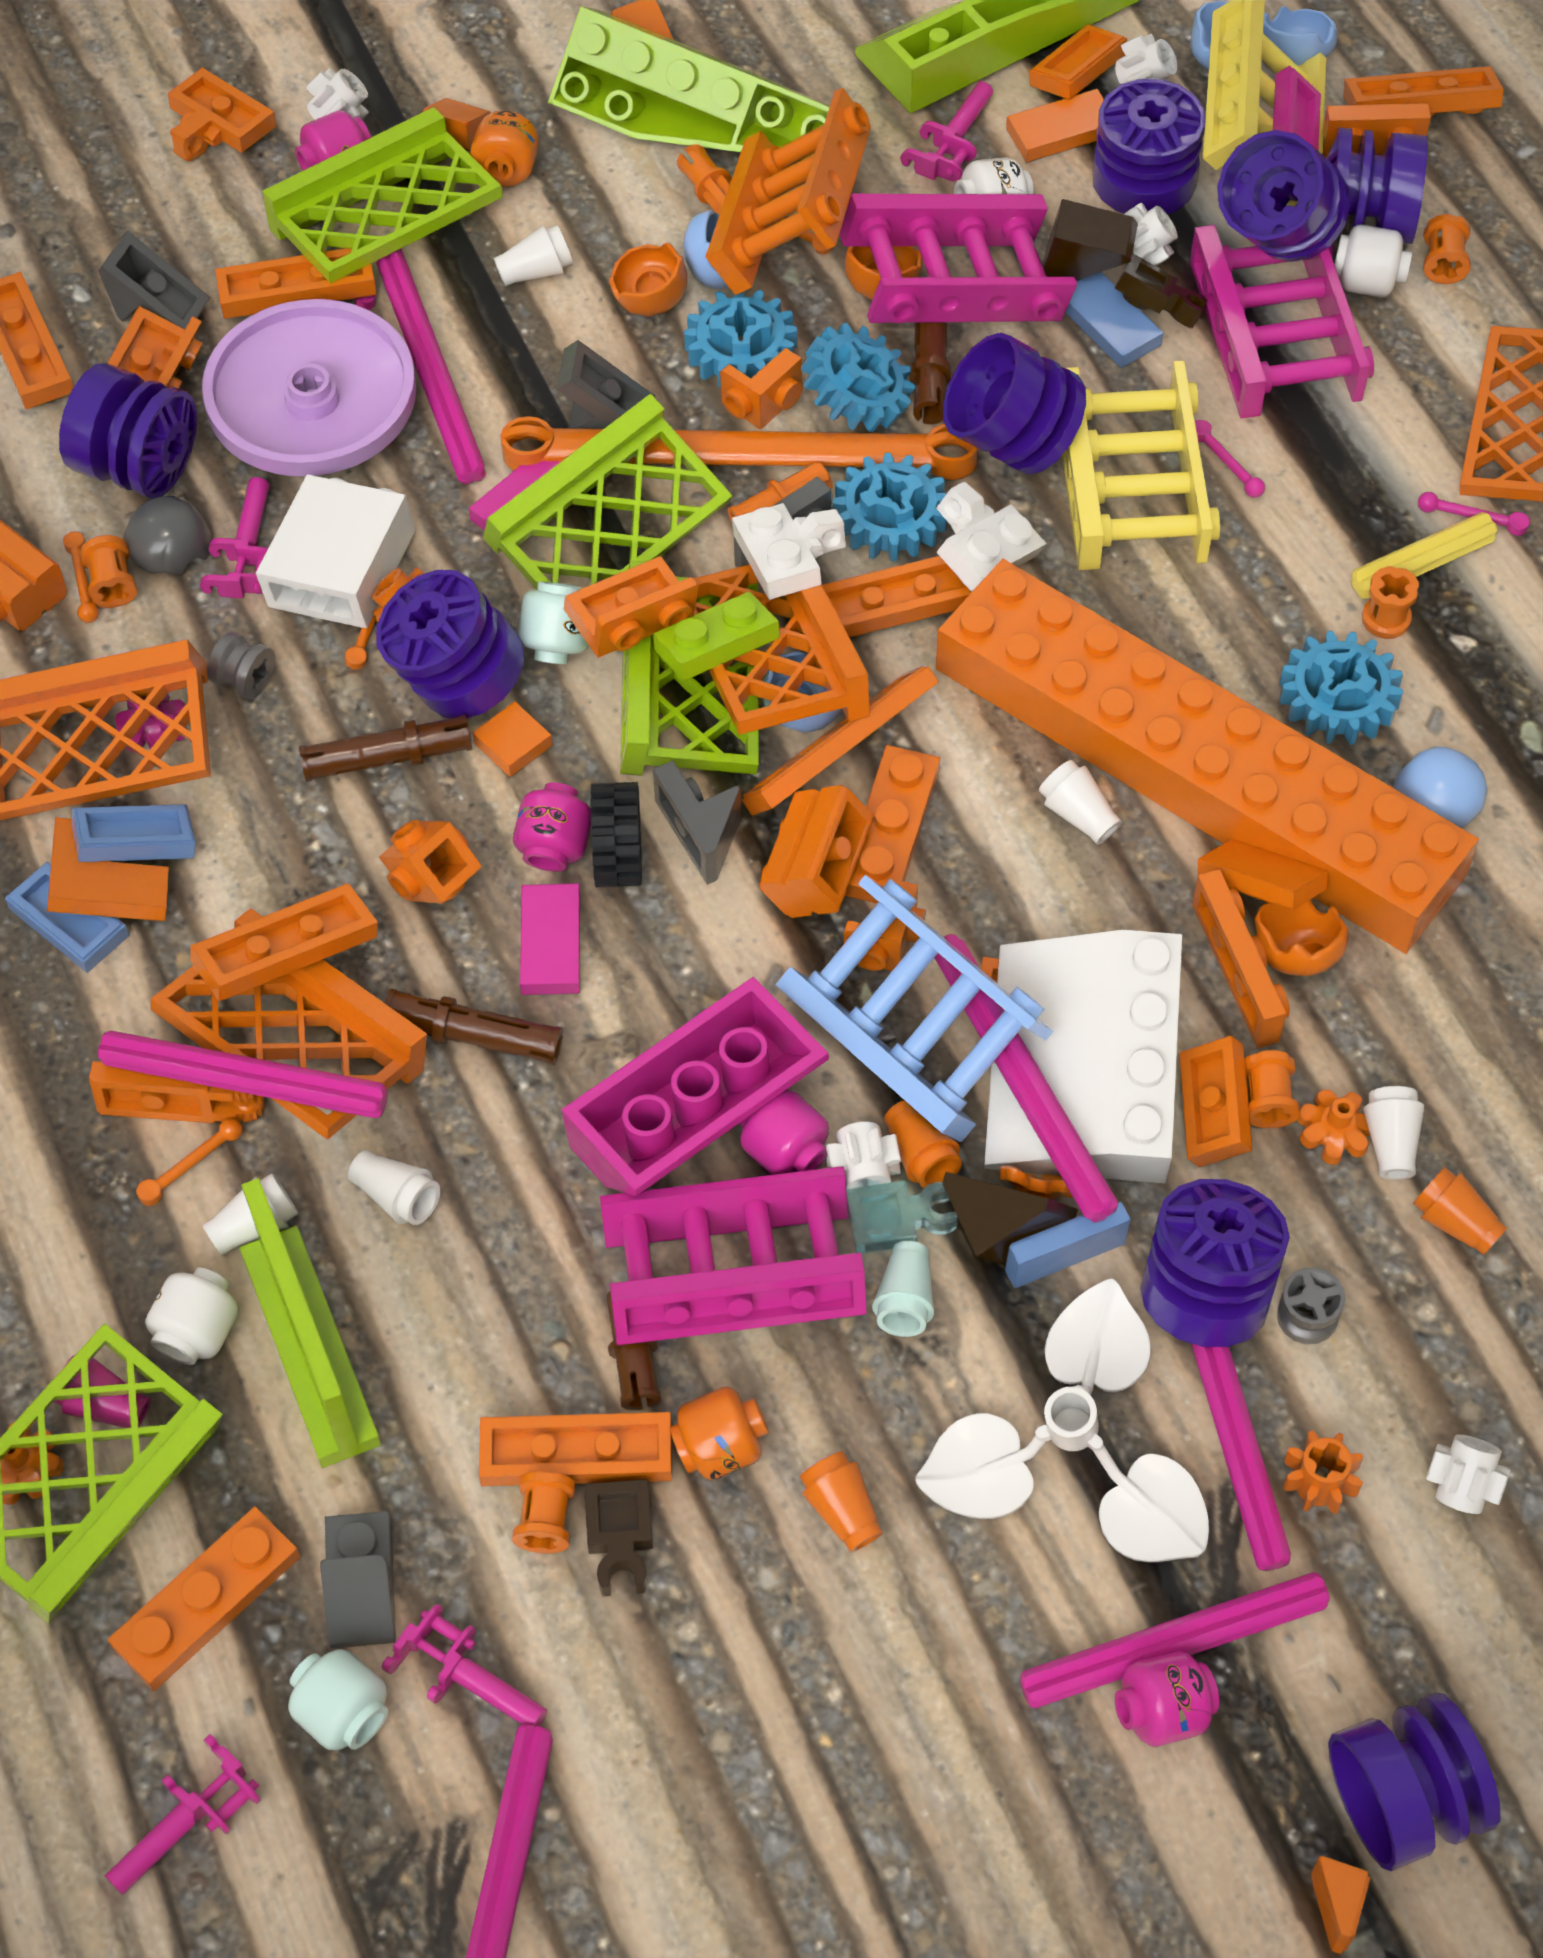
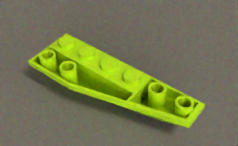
M964 0L935 8L855 47V55L911 114L1080 31L1087 24L1092 25L1140 0Z
M580 6L548 100L550 104L635 139L688 146L699 144L704 148L741 152L745 139L761 130L772 145L780 148L824 125L830 107L809 96L604 11Z

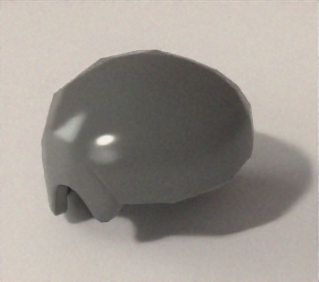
M161 496L144 502L131 515L124 533V540L128 544L131 560L137 567L152 574L163 572L184 574L187 565L193 559L201 558L205 560L209 557V545L213 539L210 528L195 506L175 496Z

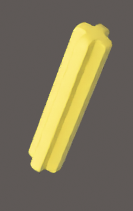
M1478 513L1354 569L1352 579L1350 580L1351 586L1356 590L1360 598H1371L1369 595L1371 578L1379 569L1387 566L1404 568L1417 577L1494 542L1496 539L1495 534L1498 531L1497 525L1492 521L1488 513Z

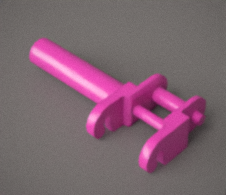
M979 81L947 127L933 121L924 122L919 130L920 135L923 139H928L932 133L934 135V146L939 147L938 151L926 154L908 148L901 154L900 160L902 165L908 167L913 160L916 174L935 180L937 176L953 182L960 180L963 174L960 166L964 160L972 161L977 155L975 146L968 140L963 139V137L994 93L993 88L988 83ZM946 153L954 157L950 160L943 157V155Z
M253 477L248 482L236 538H215L210 542L209 552L212 556L219 557L223 549L226 551L227 558L230 561H237L235 572H229L228 575L209 574L203 576L200 588L204 593H211L213 586H215L221 597L244 599L245 593L263 594L256 571L268 548L256 547L270 486L265 479ZM244 566H256L255 573H243Z
M439 1604L434 1605L429 1611L424 1610L421 1613L420 1618L423 1620L418 1627L412 1623L408 1624L393 1645V1657L387 1656L382 1663V1670L392 1674L398 1669L410 1651L417 1652L421 1649L443 1664V1669L438 1675L439 1684L437 1687L433 1685L427 1693V1699L434 1704L443 1698L455 1681L522 1725L540 1726L547 1714L548 1709L472 1660L462 1658L466 1649L472 1650L476 1644L473 1640L476 1628L469 1625L462 1631L441 1617L443 1607ZM433 1629L454 1642L446 1654L425 1641Z
M211 1734L203 1741L223 1762L221 1764L223 1773L200 1795L197 1792L188 1794L181 1786L178 1787L168 1774L161 1780L163 1785L180 1803L104 1875L121 1895H124L204 1815L210 1819L206 1827L211 1832L218 1827L227 1835L230 1829L226 1821L249 1799L256 1804L261 1801L255 1792L259 1784L254 1779L248 1784L242 1779L246 1775L242 1764L224 1746L221 1747ZM231 1780L239 1789L215 1811L207 1801L223 1785Z

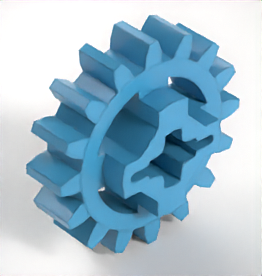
M757 290L752 298L745 297L744 292L727 298L723 292L718 291L716 292V303L712 305L707 301L701 300L698 302L699 314H689L687 316L688 329L684 330L685 351H688V363L690 367L700 366V378L703 380L713 375L718 376V387L720 388V371L728 364L749 378H752L784 348L789 349L793 353H795L794 348H797V327L793 326L792 311L781 312V300L779 298H775L768 303L764 302L762 290ZM742 336L743 341H739L738 337Z
M843 323L837 332L832 327H827L820 337L817 336L805 353L807 358L801 365V370L809 374V377L805 381L804 387L809 390H817L819 395L815 399L814 404L816 406L827 404L832 409L830 419L834 421L840 415L846 417L849 429L854 430L859 422H863L869 432H874L879 424L887 429L896 418H900L911 403L909 396L914 391L915 385L906 380L910 375V366L899 365L897 359L902 352L899 349L888 350L885 347V336L881 335L874 340L869 337L867 327L862 326L856 334L853 333L848 323Z
M885 453L883 463L876 464L874 460L867 456L863 458L862 471L849 466L846 469V481H837L835 484L833 509L837 510L844 522L845 536L850 535V548L856 550L865 544L869 546V558L875 559L880 551L883 550L888 551L891 561H897L900 550L906 549L912 557L919 556V543L921 542L927 546L934 547L936 545L937 532H945L947 528V520L936 509L946 495L944 493L945 480L943 477L931 479L932 466L928 463L918 469L912 467L913 456L907 455L901 463H895L891 453Z
M1327 631L1324 643L1320 644L1316 639L1309 636L1305 640L1303 651L1295 648L1290 651L1288 664L1283 665L1279 683L1282 689L1279 700L1280 704L1290 705L1288 714L1290 722L1301 719L1307 721L1304 734L1307 736L1320 729L1325 731L1326 743L1332 744L1336 734H1344L1346 741L1349 745H1352L1356 742L1358 732L1362 731L1366 736L1373 739L1377 737L1380 724L1387 727L1392 724L1395 710H1399L1403 695V689L1400 688L1403 673L1401 670H1391L1394 659L1392 653L1380 656L1375 654L1378 643L1376 640L1372 639L1362 646L1357 644L1356 632H1350L1346 641H1338L1333 631Z

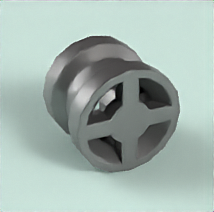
M233 631L227 632L217 642L210 655L207 666L208 679L221 687L232 685L239 695L249 700L255 699L263 692L272 677L275 667V653L271 648L262 644L255 646L247 644L246 638Z
M1314 1267L1298 1270L1286 1280L1276 1312L1278 1324L1284 1334L1293 1341L1302 1344H1318L1329 1339L1336 1331L1346 1300L1344 1288L1338 1278L1326 1270ZM1304 1306L1306 1309L1311 1310L1314 1316L1311 1317L1310 1314L1302 1310L1300 1311L1298 1308Z

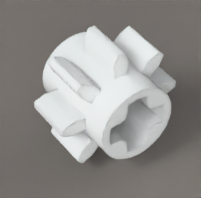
M1152 34L1145 37L1140 35L1123 43L1121 47L1126 56L1118 59L1115 64L1116 75L1120 84L1137 79H1162L1168 81L1167 78L1177 72V60L1173 49L1163 39L1155 41Z
M331 68L325 73L321 71L306 86V89L314 96L307 103L308 111L314 120L338 110L347 112L353 118L358 116L362 120L369 113L361 105L368 97L364 84L358 77L346 69H340L337 73Z
M1139 203L1126 212L1124 215L1132 216L1138 223L1133 253L1155 266L1170 258L1174 251L1169 244L1176 240L1178 235L1173 222L1166 212L1159 206H1155L1147 212L1143 203Z
M856 1122L846 1125L836 1133L837 1143L826 1145L828 1155L826 1157L827 1167L844 1166L846 1191L852 1196L867 1197L882 1193L891 1185L890 1175L901 1173L899 1165L901 1156L897 1136L892 1134L882 1137L881 1128L876 1123Z
M1455 1435L1451 1448L1437 1444L1426 1476L1427 1480L1439 1483L1435 1494L1436 1499L1451 1508L1471 1514L1482 1513L1486 1500L1499 1505L1510 1473L1509 1468L1498 1465L1502 1451L1489 1442L1467 1435Z

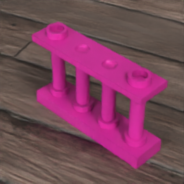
M852 193L839 235L843 246H870L881 279L867 314L869 323L1061 321L1076 289L1077 282L1075 277H1047L1034 245L1048 210L1043 195ZM892 246H918L929 277L903 278ZM940 246H966L977 277H951ZM988 246H1013L1024 277H999Z
M1215 225L1195 227L1190 266L1200 295L1207 299L1204 309L1240 419L1261 416L1265 393H1270L1272 387L1344 377L1352 402L1363 400L1367 378H1372L1374 375V358L1370 347H1363L1332 260L1333 245L1313 258L1303 260L1309 278L1243 288L1241 283H1234L1232 270L1290 261L1272 258L1257 246L1230 249L1228 245L1221 244ZM1316 298L1322 317L1256 326L1254 322H1247L1245 308ZM1330 337L1336 354L1334 357L1269 366L1267 361H1260L1258 348Z
M844 1166L644 1190L637 1196L627 1193L600 1196L606 1248L624 1246L628 1281L610 1283L617 1345L867 1314L865 1271L861 1252L839 1255L833 1220L848 1219ZM808 1223L814 1258L777 1263L771 1228ZM747 1231L753 1266L715 1270L710 1235ZM686 1238L690 1274L653 1278L649 1243Z

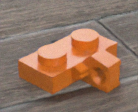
M203 67L168 92L170 109L183 116L180 119L181 123L170 130L174 147L173 152L187 162L205 153L209 144L215 147L220 145L222 141L243 153L276 127L273 110Z

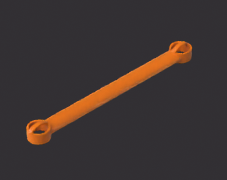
M531 416L518 417L508 422L502 429L500 437L503 461L512 470L517 469L520 465H534L542 461H563L603 429L551 428L546 421ZM945 423L934 427L928 434L674 430L705 465L810 466L813 463H821L824 467H863V458L869 456L876 464L883 463L885 453H891L895 463H901L907 455L913 456L912 467L919 468L928 463L932 466V474L943 477V479L956 480L970 475L976 469L979 449L950 434ZM660 438L644 449L643 464H673L674 454ZM522 439H536L544 443L540 448L532 451H520L511 447L515 442ZM945 445H956L966 449L968 453L961 457L951 458L942 456L935 450ZM636 455L626 463L636 464Z

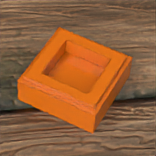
M515 701L472 732L474 744L509 777L553 746L551 734Z

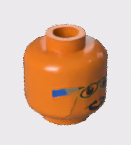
M509 110L495 111L485 116L478 125L471 145L470 155L502 187L518 185L524 182L533 170L540 144L537 130L531 121L520 113Z
M728 1386L721 1387L682 1404L678 1410V1423L670 1427L677 1452L687 1472L690 1474L698 1470L701 1476L711 1481L720 1479L758 1462L761 1457L759 1437L769 1434L768 1426L756 1399L753 1398L744 1402L739 1393Z

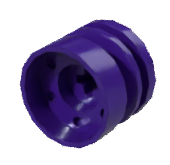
M1137 79L1119 85L1106 95L1099 108L1096 133L1097 145L1094 152L1092 171L1093 187L1104 203L1123 214L1139 203H1143L1147 212L1155 206H1159L1166 214H1171L1190 201L1197 187L1200 166L1199 154L1202 150V137L1205 131V112L1197 97L1181 85L1162 79Z
M1337 128L1335 141L1326 158L1340 170L1349 188V234L1354 226L1364 225L1366 216L1375 217L1376 227L1396 230L1402 235L1403 243L1413 244L1419 222L1425 184L1428 151L1427 136L1391 133L1384 155H1375L1373 131L1363 130L1358 153L1351 152L1352 129Z
M1273 130L1255 134L1237 146L1223 165L1217 185L1219 208L1228 225L1272 258L1290 262L1313 258L1330 247L1344 229L1350 210L1349 188L1340 170L1311 144L1297 134ZM1290 200L1298 201L1294 207L1287 205Z
M1000 332L986 336L973 346L958 364L947 387L943 403V421L950 434L980 450L989 451L992 457L1006 463L1013 469L1027 475L1039 473L1058 461L1076 436L1082 424L1086 408V387L1078 374L1061 367L1054 360L1041 357L1035 349L1010 335Z
M107 363L95 364L80 377L72 389L63 410L59 429V451L63 463L72 471L100 481L112 480L120 488L128 491L134 490L139 495L150 499L164 496L180 478L192 452L197 431V410L194 399L186 391L175 387L167 388L161 382L155 380L144 382L136 373Z
M434 570L419 575L402 586L385 605L376 627V645L384 661L396 670L397 674L404 681L410 684L413 691L431 710L444 718L460 717L463 714H466V718H470L487 712L501 702L517 683L524 665V644L515 628L499 610L492 606L487 596L480 591L473 580L457 570Z
M1198 1179L1178 1186L1163 1200L1157 1218L1151 1250L1140 1286L1144 1308L1159 1327L1175 1338L1202 1347H1230L1250 1340L1264 1326L1290 1239L1286 1218L1271 1199L1250 1186L1227 1179Z
M1435 1692L1422 1697L1416 1708L1406 1704L1397 1707L1392 1715V1731L1380 1719L1370 1718L1332 1733L1328 1741L1329 1760L1344 1808L1367 1851L1383 1869L1393 1871L1430 1856L1436 1848L1435 1831L1446 1842L1457 1845L1464 1842L1470 1832L1478 1835L1496 1829L1501 1821L1500 1800L1486 1755L1469 1722L1458 1706L1445 1694Z

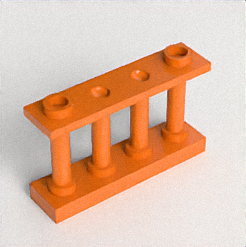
M843 87L834 91L824 125L780 148L772 145L762 130L745 139L705 256L735 295L752 288L764 253L810 230L815 233L827 250L836 246L871 129L869 117L865 109L859 103L853 102ZM798 211V213H796V214H794V215H792V216H790V217H788V218H786V219H784V220H782V221H780V222H778V223L772 225L773 223H775V222H777V221H779V220H781V219H783V218H785V217H787V216H789V215H791V214H793V213H795V212Z

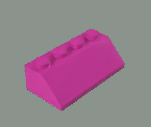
M752 977L561 1109L569 1147L605 1187L637 1196L828 1061L829 1053Z

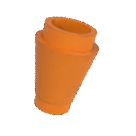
M905 1100L893 1105L884 1116V1123L888 1127L890 1135L895 1134L897 1136L901 1162L910 1181L919 1183L924 1189H935L943 1186L945 1172L953 1174L959 1172L962 1160L959 1156L960 1147L954 1139L941 1133Z
M1445 1166L1413 1202L1424 1213L1420 1217L1421 1219L1469 1247L1475 1248L1482 1255L1492 1247L1507 1229L1464 1175L1460 1172L1455 1176Z
M843 1451L822 1459L800 1475L799 1478L806 1488L802 1493L803 1497L838 1538L845 1543L850 1553L867 1546L883 1534L877 1523L878 1519L858 1463H850Z

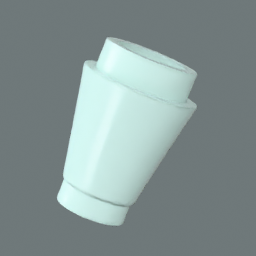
M901 1241L894 1245L892 1255L872 1304L873 1312L877 1316L878 1326L891 1335L900 1337L916 1336L925 1330L926 1324L934 1316L929 1250L919 1242Z

